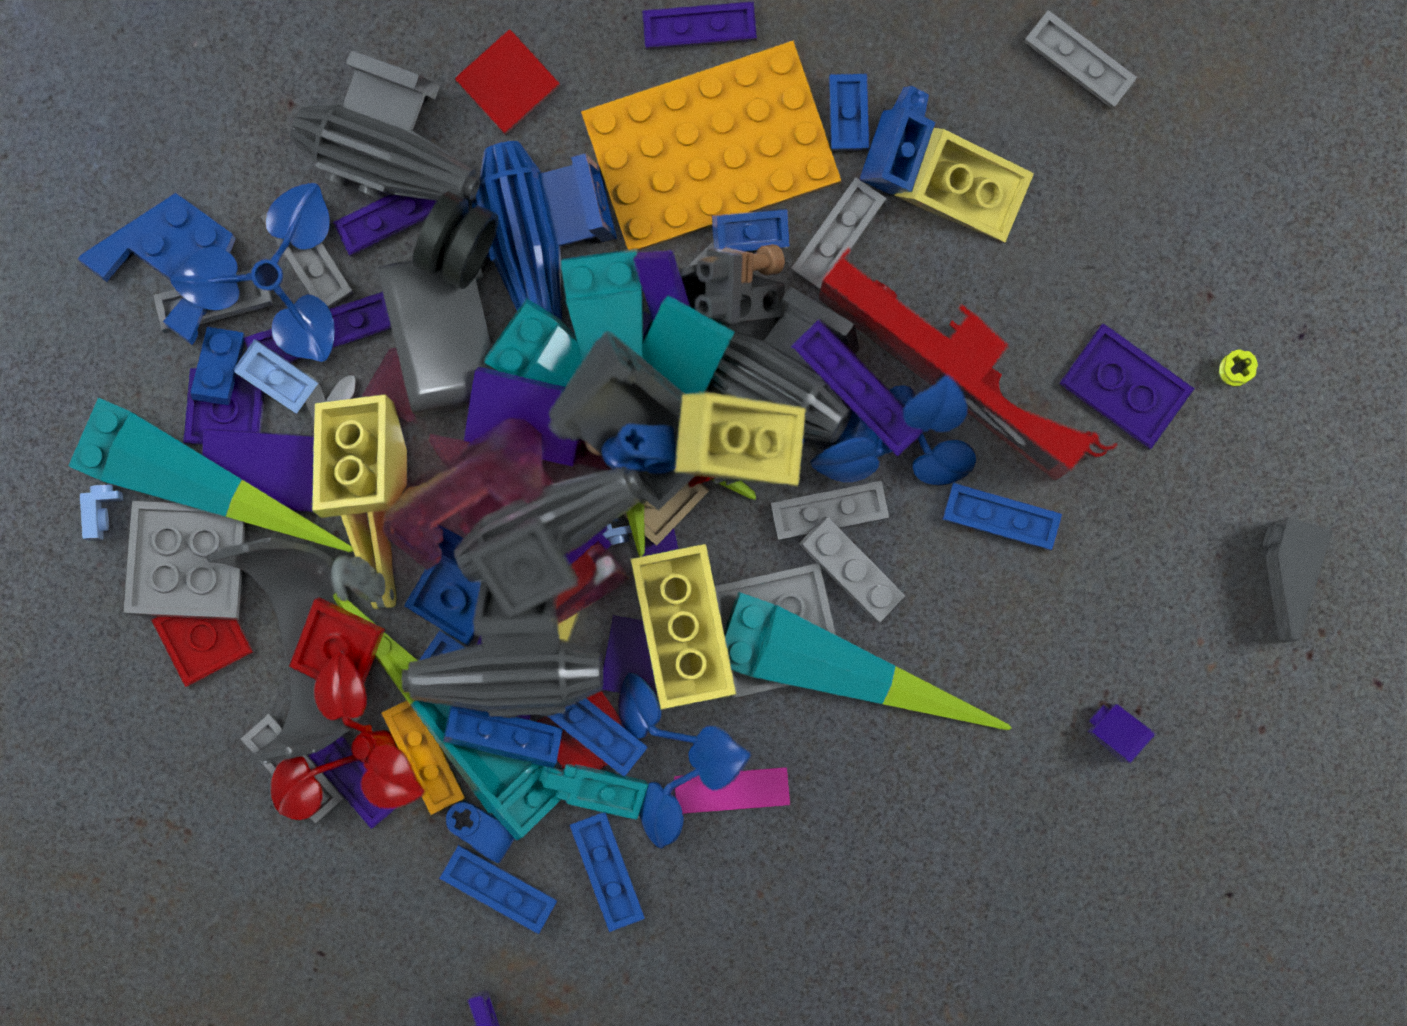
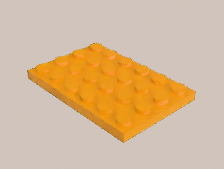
M794 41L581 111L628 250L638 249L640 251L711 227L712 215L759 211L841 183V178Z

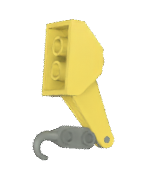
M386 394L315 403L312 511L321 518L341 515L355 557L350 558L339 556L333 562V587L337 596L342 601H346L348 597L345 593L344 585L346 587L350 586L351 590L368 603L371 602L374 609L393 608L396 605L397 596L393 576L391 541H389V510L394 508L407 486V448L395 404Z

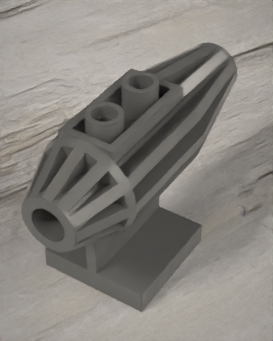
M351 50L346 65L356 70L343 105L303 107L299 110L293 121L290 132L292 143L316 164L315 167L327 171L325 179L346 186L348 179L361 184L358 191L379 199L381 193L385 192L393 196L399 195L438 201L444 193L449 191L466 200H473L478 192L480 179L476 178L475 169L413 131L425 96L435 99L440 85L419 74Z
M790 287L782 298L785 308L783 317H780L765 341L732 330L735 333L710 383L725 396L806 408L803 438L834 443L847 427L852 410L791 346L820 318L856 355L860 348L855 325Z
M622 466L550 484L482 517L455 548L458 566L468 581L487 582L508 618L577 585L578 578L564 555L580 548L641 501L640 492L644 491L643 482L635 470L629 471L628 468Z
M481 582L473 623L475 635H481L482 644L410 662L408 670L402 671V688L404 693H410L411 700L489 712V717L502 716L513 718L518 715L533 714L552 716L557 713H565L566 707L603 691L602 655L600 652L559 638L556 613L558 594L508 618L487 582Z

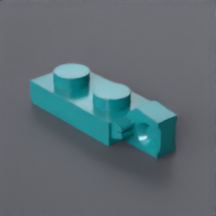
M566 764L564 771L544 766L539 779L543 783V787L558 790L557 798L565 800L569 805L635 820L638 819L649 785L646 780L629 776L623 777L621 774L575 764V766Z

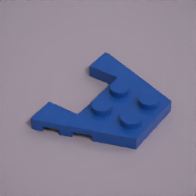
M174 193L81 254L78 260L83 266L107 283L127 257L133 253L170 280L171 276L196 251L206 247H218L230 253L236 239L231 232L177 193ZM182 298L163 323L178 336L193 345L198 336L197 329L203 315L206 316L208 309L196 306Z

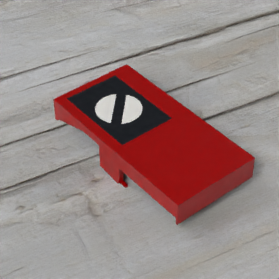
M849 248L845 250L824 277L818 300L838 315L854 323L856 329L932 387L948 374L964 394L967 413L1055 481L1072 470L1084 453L1092 458H1099L1118 445L1115 443L1112 446H1104L1099 441V434L1095 432L1091 433L1088 430L1086 433H1082L1026 412L1002 396L999 389V381L1002 374L992 367L1008 345L976 314L972 313L962 304L958 310L967 317L960 326L954 321L950 322L948 326L955 330V333L948 339L896 299L897 294L877 279L873 282L848 263L851 251ZM1092 444L1098 450H1101L1103 452L1095 453L1090 449L1089 446Z

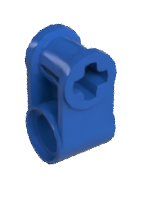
M627 424L619 430L617 436L611 437L604 442L602 446L603 459L613 469L625 466L628 470L646 471L653 474L673 471L676 468L677 458L674 429L668 425Z
M459 801L453 804L447 812L446 825L454 835L469 843L479 853L500 864L515 838L493 814H488L467 801ZM465 809L471 811L470 819L473 821V824L471 826L463 825L461 829L455 826L457 819L452 816L455 811L462 813Z

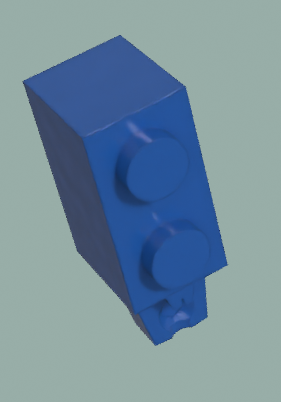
M913 86L903 87L893 109L882 112L859 178L860 181L888 194L912 192L936 123L925 117L929 94Z

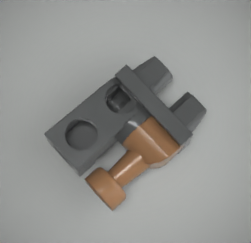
M775 244L764 245L758 248L755 254L727 247L722 250L718 248L707 249V257L697 261V275L700 280L706 281L705 294L699 295L696 298L695 311L708 318L731 324L738 323L739 321L783 317L784 305L782 298L784 297L785 283L762 277H753L754 271H759L763 275L779 274L783 270L785 258L781 248ZM771 291L773 294L771 307L763 306L765 294Z

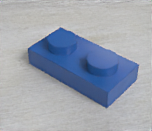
M867 74L829 75L831 151L869 150Z
M787 209L712 215L714 248L722 250L727 247L741 251L757 250L761 246L775 244L780 248L790 247Z
M207 327L190 392L192 400L223 405L230 404L237 375L233 369L241 359L245 343L244 332Z

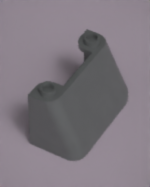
M412 260L378 267L383 295L413 414L420 419L469 407L474 373L477 367L497 371L484 363L485 356L492 348L478 290L477 280L484 278L482 267L470 285L464 290L444 281L442 270L431 275L414 267Z
M606 331L594 343L550 410L549 417L551 422L549 426L562 440H566L569 437L576 441L580 437L602 455L604 442L611 437L617 436L619 430L627 424L668 425L674 429L677 448L682 395L686 394L612 332ZM675 470L661 474L636 471L644 485V491L640 492L641 501L639 502L641 504L649 502L659 511L695 475L675 472Z

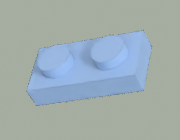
M254 339L233 369L236 374L296 414L318 384L315 379L256 339Z

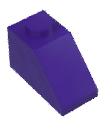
M1103 704L1089 719L1093 726L1087 731L1120 762L1131 763L1156 735L1118 704H1112L1109 708Z

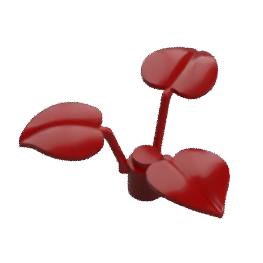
M344 652L336 653L317 677L314 686L315 702L325 718L329 720L342 718L344 725L361 733L352 742L351 750L353 754L315 767L310 770L306 759L302 756L286 759L278 764L271 779V798L279 814L293 820L308 819L319 810L323 793L320 783L314 778L316 775L355 761L363 762V766L367 770L362 777L361 788L367 800L376 807L389 809L405 806L426 793L416 778L410 761L404 752L396 746V742L389 731H372L370 724L362 725L351 719L360 717L364 713L367 701L366 691L359 672L351 659Z

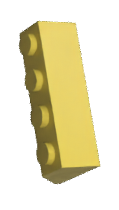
M706 544L631 559L661 709L736 694Z

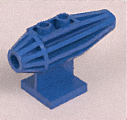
M507 141L491 145L484 149L479 177L480 185L476 199L472 200L473 209L479 205L499 215L496 235L486 258L490 257L491 261L495 263L517 311L525 299L528 298L562 321L560 246L597 237L602 242L617 239L600 166L585 153L571 157L573 165L542 173L519 141Z

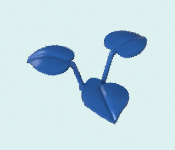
M308 183L293 187L280 195L270 206L266 216V228L272 236L284 239L271 260L265 259L257 262L252 268L251 273L236 275L238 269L237 262L229 252L218 247H206L192 254L181 268L171 276L170 282L173 287L189 302L208 310H223L235 304L239 299V288L236 282L252 280L262 290H274L288 308L279 311L273 319L272 335L276 344L281 350L292 356L320 362L326 361L334 343L335 332L332 314L328 306L314 295H303L293 304L280 287L283 281V270L278 264L290 242L298 249L307 250L319 245L327 236L330 218L319 185Z
M948 374L936 385L915 396L914 390L909 386L901 385L889 389L905 406L903 418L911 428L922 429L924 432L929 431L930 428L938 432H947L959 426L967 416V404L964 394ZM923 433L917 437L925 453L916 458L912 463L914 474L919 480L931 485H945L956 482L967 476L969 472H972L976 463V455L974 449L968 443L960 440H949L936 445L932 450L928 446ZM859 437L849 439L823 451L811 459L810 464L815 470L835 481L844 483L857 482L869 477L878 469L879 460L877 455L883 452L885 443L880 438L876 446L870 438Z
M630 672L623 681L618 703L619 717L623 727L637 739L644 738L649 731L653 736L693 743V746L689 749L688 757L691 765L696 769L667 784L664 789L657 782L649 783L639 813L642 826L649 839L655 846L664 849L667 845L677 840L683 827L682 808L678 800L671 795L672 791L697 776H700L702 783L710 790L724 789L739 775L751 753L739 746L723 729L714 725L704 727L696 736L658 729L655 724L661 718L659 701L651 687L639 675Z

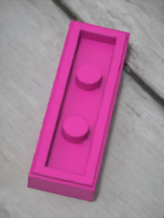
M787 767L741 771L727 787L717 791L708 789L702 783L700 776H697L675 788L676 799L680 803L683 814L790 805ZM684 775L674 776V780H676V779H678V778H680V777H682V776H684Z

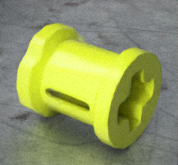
M1240 349L1231 352L1221 360L1219 365L1221 379L1230 386H1241L1247 383L1256 375L1258 366L1256 357L1251 352ZM1234 362H1243L1246 368L1242 370V374L1237 373L1234 375L1231 372V368L1235 365Z

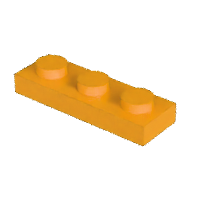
M406 700L382 712L397 747L407 756L416 778L426 791L422 798L430 815L465 799L466 797L442 748Z

